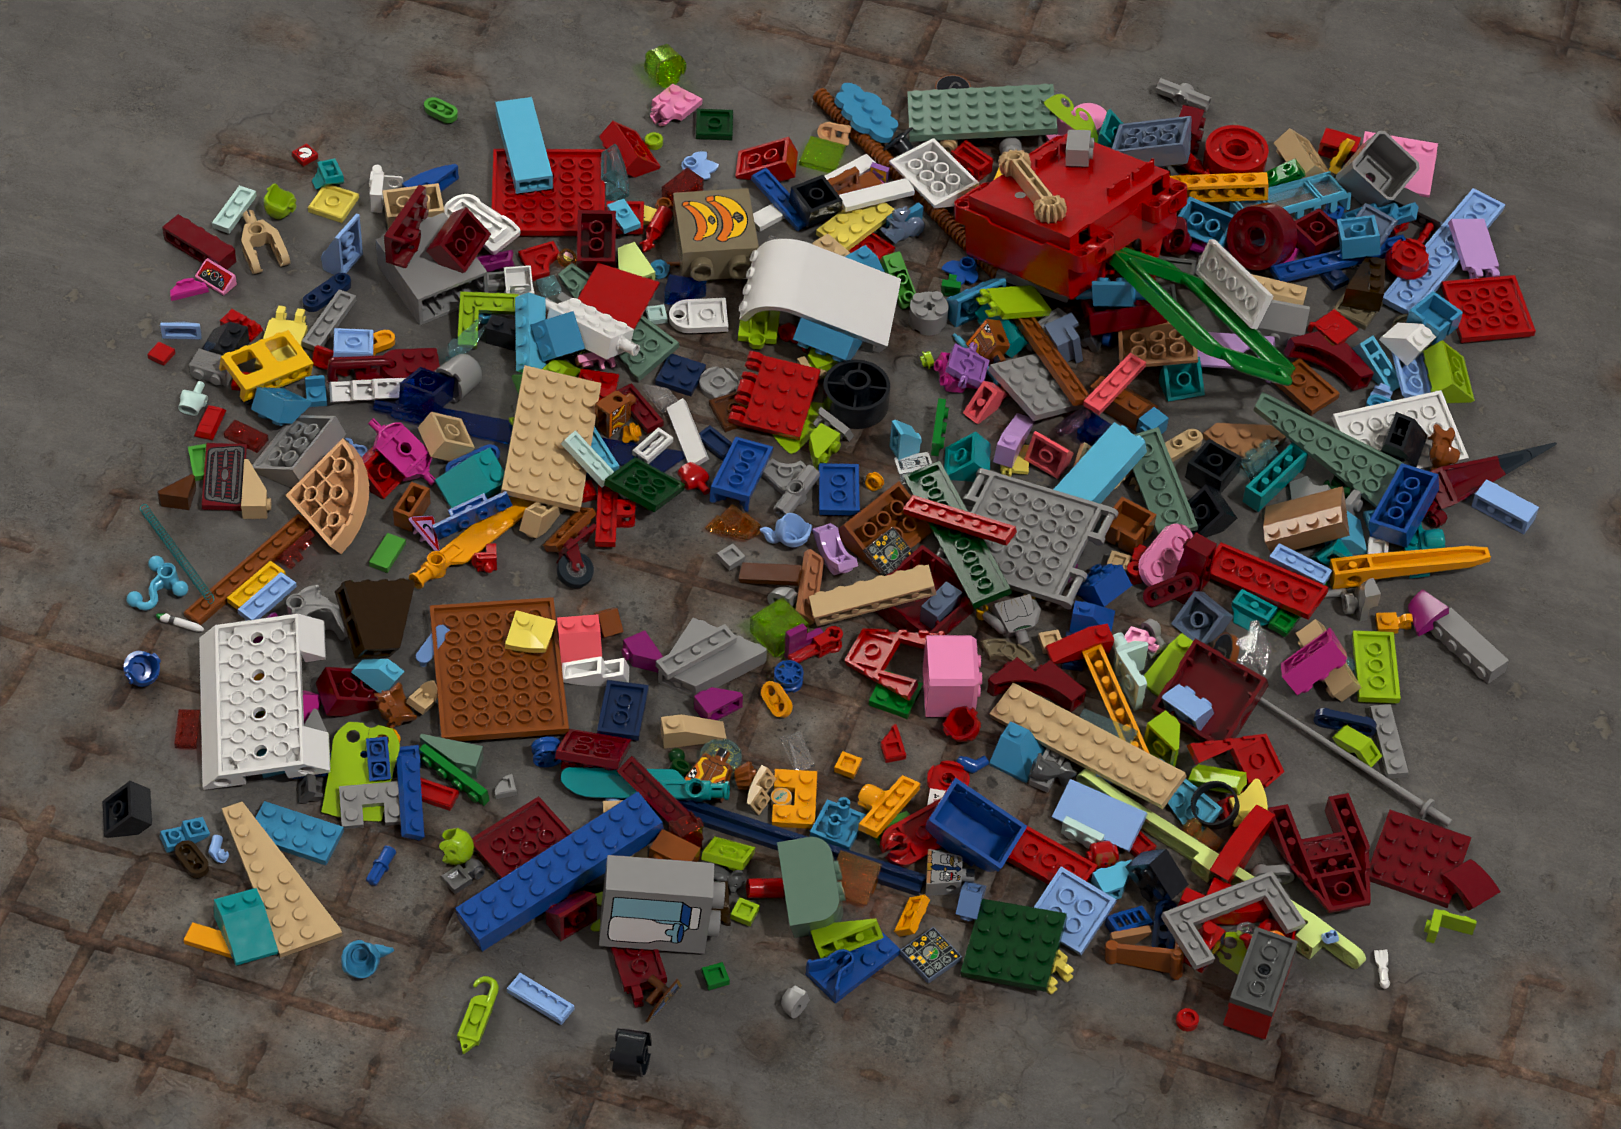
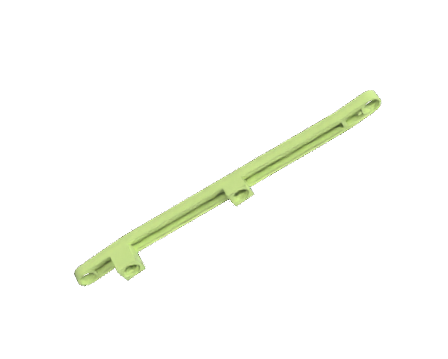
M1084 769L1077 775V782L1147 812L1148 815L1141 827L1142 830L1191 860V871L1204 881L1208 882L1215 876L1211 874L1210 868L1219 855L1217 852L1126 796L1101 777H1096V774L1090 770ZM1239 868L1230 885L1239 884L1254 878V876ZM1292 901L1306 922L1304 928L1299 929L1300 931L1295 935V940L1298 941L1296 947L1298 952L1310 960L1324 947L1354 969H1358L1366 961L1364 952L1339 932H1337L1339 936L1338 942L1325 944L1321 935L1335 929Z

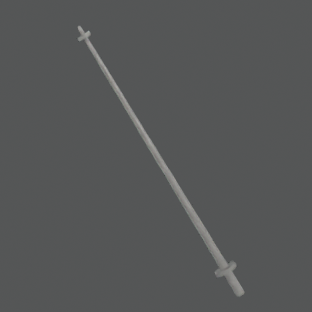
M1261 697V703L1420 808V817L1425 818L1429 814L1447 827L1450 826L1453 820L1433 807L1435 800L1430 798L1427 802H1424Z

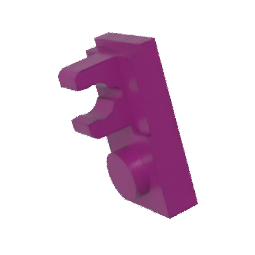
M513 250L477 257L487 272L494 271L495 269H498L500 272L504 271V267H515L512 260Z

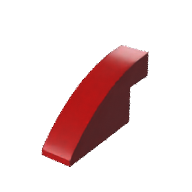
M1256 805L1244 818L1210 868L1211 874L1230 884L1238 869L1242 868L1244 870L1276 815Z
M1214 877L1206 896L1233 885ZM1186 887L1178 906L1202 898L1205 895ZM1261 900L1210 921L1216 924L1229 925L1250 924L1268 919L1271 911L1264 900Z

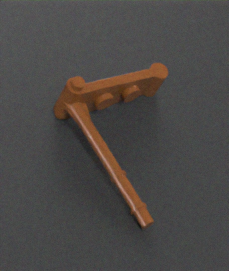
M1109 940L1105 944V961L1108 964L1120 963L1170 973L1174 980H1179L1183 975L1184 953L1176 941L1174 949L1120 944L1114 940Z

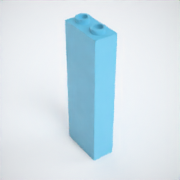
M532 97L495 102L496 118L516 194L553 189V174Z
M1114 422L1053 490L1101 504L1147 453L1145 440L1139 435L1135 436L1125 426H1119Z

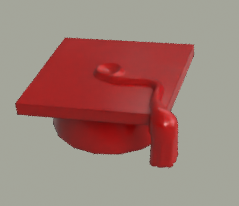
M1335 309L1316 322H1310L1307 329L1309 333H1312L1314 327L1331 345L1343 344L1347 338L1359 330Z

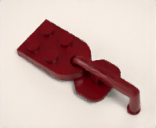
M394 349L386 352L383 356L333 357L328 362L327 383L338 382L336 369H354L356 380L412 378V383L433 382L432 374L440 367L437 349Z

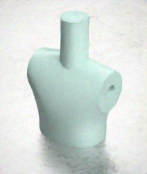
M198 381L193 391H182L178 407L179 411L184 414L197 416L201 408L206 406L208 396L201 394L205 386L203 382Z

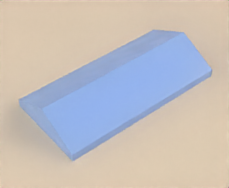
M1392 352L1402 395L1408 398L1431 393L1432 386L1427 377L1429 373L1424 364V353L1422 352L1406 366Z

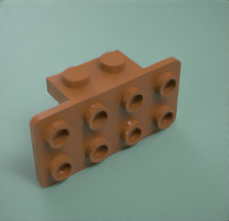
M856 166L828 179V182L838 195L883 184L871 171L859 176V170Z

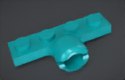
M1421 523L1407 548L1404 547L1405 551L1445 548L1443 530L1440 528L1424 530ZM1430 573L1409 575V578L1430 576Z

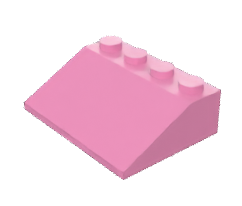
M1365 131L1362 144L1375 133ZM1391 136L1419 162L1420 169L1406 184L1405 188L1418 193L1422 197L1429 198L1438 143ZM1366 175V177L1372 182V178L1369 175Z

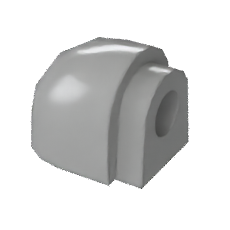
M778 587L768 595L767 600L773 608L790 612L797 603L798 593L793 588Z
M793 986L792 988H787L784 992L781 1006L783 1011L794 1019L803 1012L810 999L806 991Z

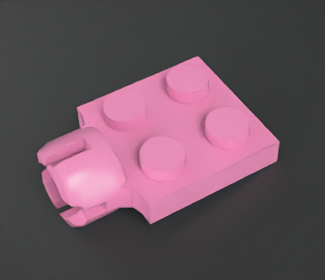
M672 84L652 100L651 106L653 108L651 109L650 118L654 124L662 120L658 124L659 126H665L673 119L682 121L702 105L703 99Z

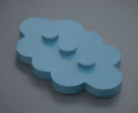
M843 83L834 100L836 106L842 109V116L850 121L851 127L857 132L869 134L877 142L889 143L898 128L897 120L890 116V109L882 105V100L877 95L864 92L853 83Z

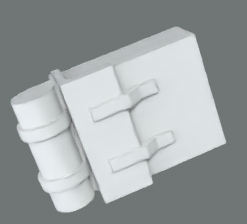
M380 165L372 167L369 181L371 212L374 213L383 212L382 190L402 188L403 177L384 175ZM390 180H397L399 185L392 186L388 182Z
M531 265L504 267L505 293L519 294V296L528 292L534 294Z

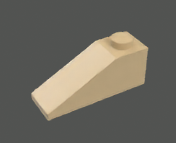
M244 459L241 501L243 519H267L268 510L272 509L271 498L267 497V490L249 459Z
M538 502L532 504L524 511L519 531L526 533L531 538L540 537L548 531L564 508Z
M682 714L661 717V736L664 749L727 740L723 721Z

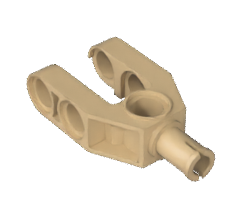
M249 210L251 216L245 211L242 214L246 224H244L241 243L242 252L252 274L263 272V269L260 268L257 252L253 247H261L267 243L270 244L280 267L289 265L290 258L278 230L263 219L257 221L253 210Z

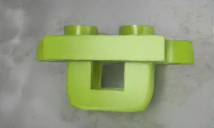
M761 311L754 314L746 322L740 320L738 341L749 342V346L752 349H762L765 343L776 344L780 311Z

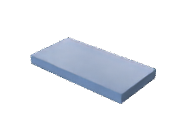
M1070 779L1052 818L1063 823L1065 817L1068 816L1104 834V841H1111L1118 848L1130 852L1148 814L1143 810Z

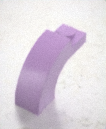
M830 523L812 529L820 555L825 558L824 563L833 575L850 572L854 567L858 566L857 558L845 550L840 539L838 527Z

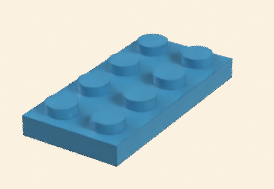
M264 801L255 817L280 851L323 865H327L344 833V827L266 801Z

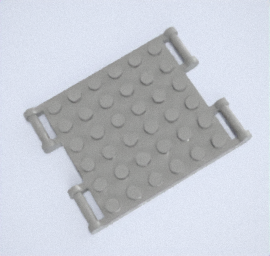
M983 468L978 469L974 483L968 494H965L962 499L965 505H974L971 513L1016 526L1017 533L1007 546L984 539L1011 590L1027 595L1031 594V596L1059 604L1065 609H1072L1074 605L1073 600L1082 582H1085L1088 576L1086 572L1075 568L1087 542L1091 541L1097 546H1102L1112 521L1119 514L1115 508ZM987 479L980 496L976 497L981 484ZM1101 514L1106 515L1098 533H1094L1093 530ZM939 547L936 555L951 568L948 560L943 558L944 553L941 547ZM1069 578H1075L1067 596H1062L1061 594Z

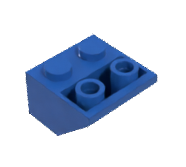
M1112 563L1107 565L1096 564L1090 568V572L1087 573L1088 576L1085 582H1082L1077 595L1087 603L1105 607L1129 589L1132 584L1122 565H1113Z

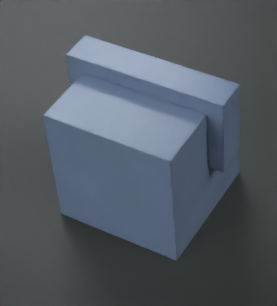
M1070 313L1045 324L1044 329L1064 360L1068 362L1074 359L1077 364L1083 361L1081 339L1075 327L1079 326V323L1074 315Z

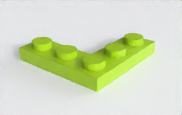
M460 292L457 348L477 349L479 313L515 315V297L519 296V294Z

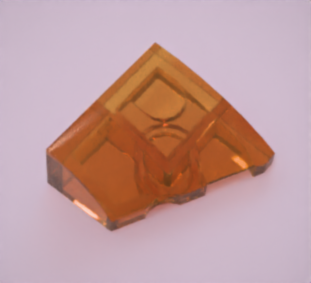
M733 504L721 516L717 515L705 527L708 532L743 540H750L761 533V525Z

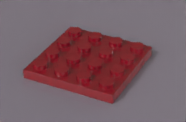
M538 796L477 834L472 840L474 851L494 874L501 879L566 838L572 832Z
M1390 809L1370 862L1369 880L1375 884L1448 908L1452 894L1441 876L1463 864L1472 837Z

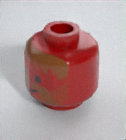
M1111 841L1094 842L1090 844L1089 851H1086V859L1097 864V869L1114 866L1119 861L1117 846L1113 845Z

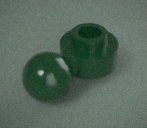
M673 748L669 752L668 758L671 762L669 769L676 770L685 778L692 769V766L685 761L684 751L680 748Z

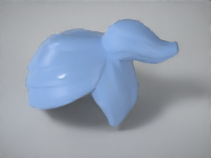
M787 513L777 520L775 531L769 527L760 528V532L764 534L765 539L769 543L781 542L791 548L799 547L807 542L812 531V525L806 523L795 513Z

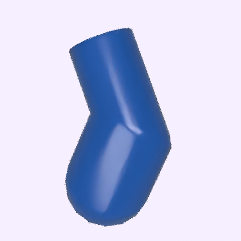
M960 756L956 761L969 773H975L989 765L986 756H982L977 760Z

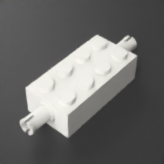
M548 298L545 299L546 311L548 312L547 319L574 311L585 349L606 360L623 352H627L632 356H636L639 353L640 345L631 342L634 329L627 326L626 323L617 321L610 315L597 311L595 307L581 303L576 298H571L558 304Z

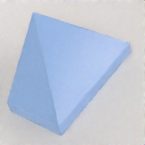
M160 323L162 339L202 338L199 323Z

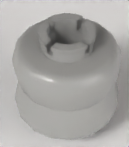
M1013 137L1004 139L999 145L1001 155L1002 152H1008L1009 150H1022L1021 142Z

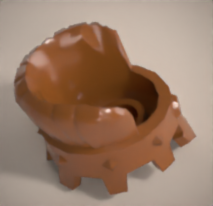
M397 682L390 690L374 693V697L378 699L376 704L379 706L378 710L381 713V717L389 721L386 724L388 728L400 726L403 722L415 721L417 719V715L413 713L410 706L406 703L407 699L400 682Z

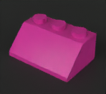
M1328 628L1281 663L1282 677L1297 695L1301 692H1308L1313 687L1312 684L1318 680H1324L1328 677L1330 671L1334 668L1339 669L1346 663L1347 653L1333 630Z

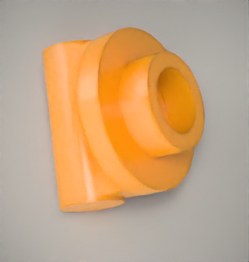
M632 422L629 426L623 427L622 441L624 443H629L631 440L639 441V437L642 436L639 425H635Z

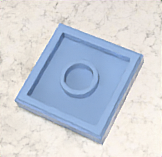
M334 328L333 357L373 356V330Z

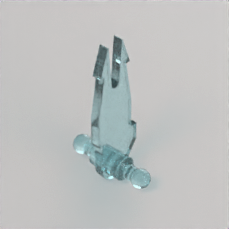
M484 316L476 319L475 323L463 331L457 339L453 338L448 343L447 356L445 357L446 362L458 354L468 353L475 346L482 333L485 332L487 323L479 331H476V327Z

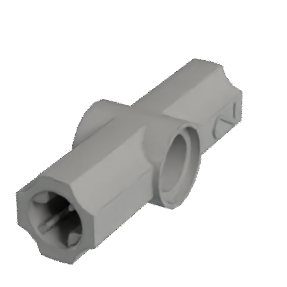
M1160 78L1155 91L1158 94L1173 99V102L1179 107L1189 105L1203 109L1205 112H1207L1212 97L1194 91V88L1188 83L1178 85Z
M804 466L798 476L787 483L786 492L773 508L774 513L779 518H782L787 513H793L798 505L806 501V494L820 477V472L814 466Z

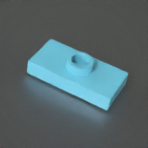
M625 199L607 205V210L616 211V223L623 234L641 228L640 221Z

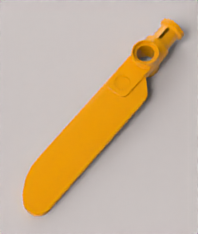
M510 497L513 506L471 525L440 551L429 553L427 561L421 565V569L416 573L409 575V580L415 581V588L422 589L428 580L442 578L450 565L467 563L472 559L474 553L481 552L486 548V544H491L522 519L525 509L536 502Z

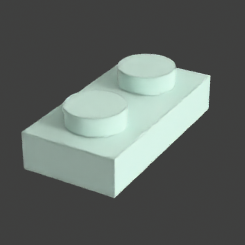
M1068 816L1065 817L1062 823L1061 834L1070 840L1083 844L1088 849L1090 844L1104 841V834Z

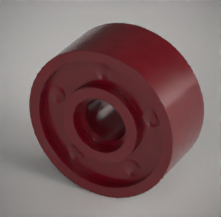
M1261 203L1245 207L1232 217L1227 229V244L1232 256L1243 267L1251 270H1263L1284 263L1291 257L1297 244V229L1293 218L1283 207L1274 203Z

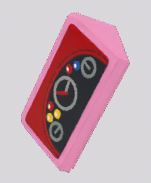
M209 258L203 262L195 275L196 279L204 282L223 296L237 285L236 276Z

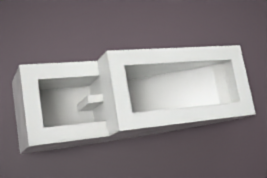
M602 656L562 663L563 682L584 686H606L607 680L629 683L630 667L625 658L604 661Z

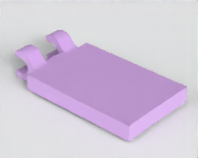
M1451 219L1448 222L1462 269L1469 272V278L1482 277V270H1485L1486 278L1500 276L1498 270L1499 263L1485 220Z

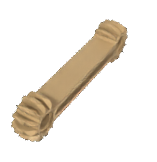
M1017 149L1002 152L998 160L1001 174H1005V177L1012 176L1034 204L1036 219L1048 224L1050 222L1062 221L1067 213L1065 199L1060 198V195L1052 196L1030 168L1029 153L1024 152V150L1018 151Z

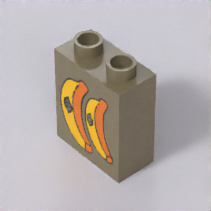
M749 189L673 193V224L682 281L703 282L713 279L746 278L747 271L752 263L750 256L754 250L759 248Z

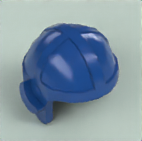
M145 651L130 653L123 664V671L129 680L128 683L138 687L152 684L159 676L160 658L155 653L149 654Z

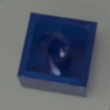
M419 367L400 383L399 404L424 412L427 415L430 412L437 413L453 399L454 378Z

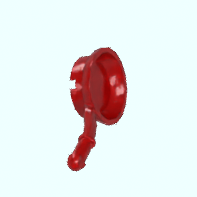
M1432 223L1425 225L1417 240L1406 238L1405 241L1397 240L1386 252L1385 264L1391 273L1406 280H1415L1427 273L1429 254H1427L1423 243L1434 229Z

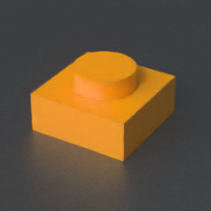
M842 751L834 767V772L854 779L862 764V758Z

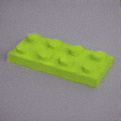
M1353 631L1352 644L1355 676L1362 687L1357 691L1358 702L1400 703L1401 697L1394 632Z

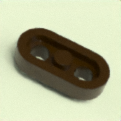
M184 840L176 845V859L186 872L193 878L204 877L209 871L208 860L195 843Z

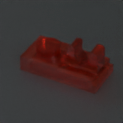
M309 529L275 558L277 562H284L290 569L295 567L296 565L292 558H295L298 562L304 559L298 550L301 548L304 551L312 544L310 539L315 534Z

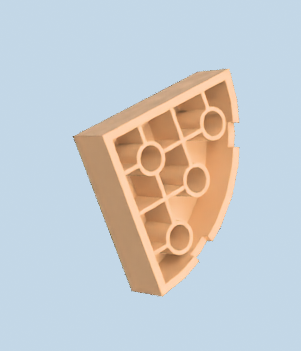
M343 438L286 494V497L328 545L340 554L352 543L360 530L369 501V480L362 457L354 446Z

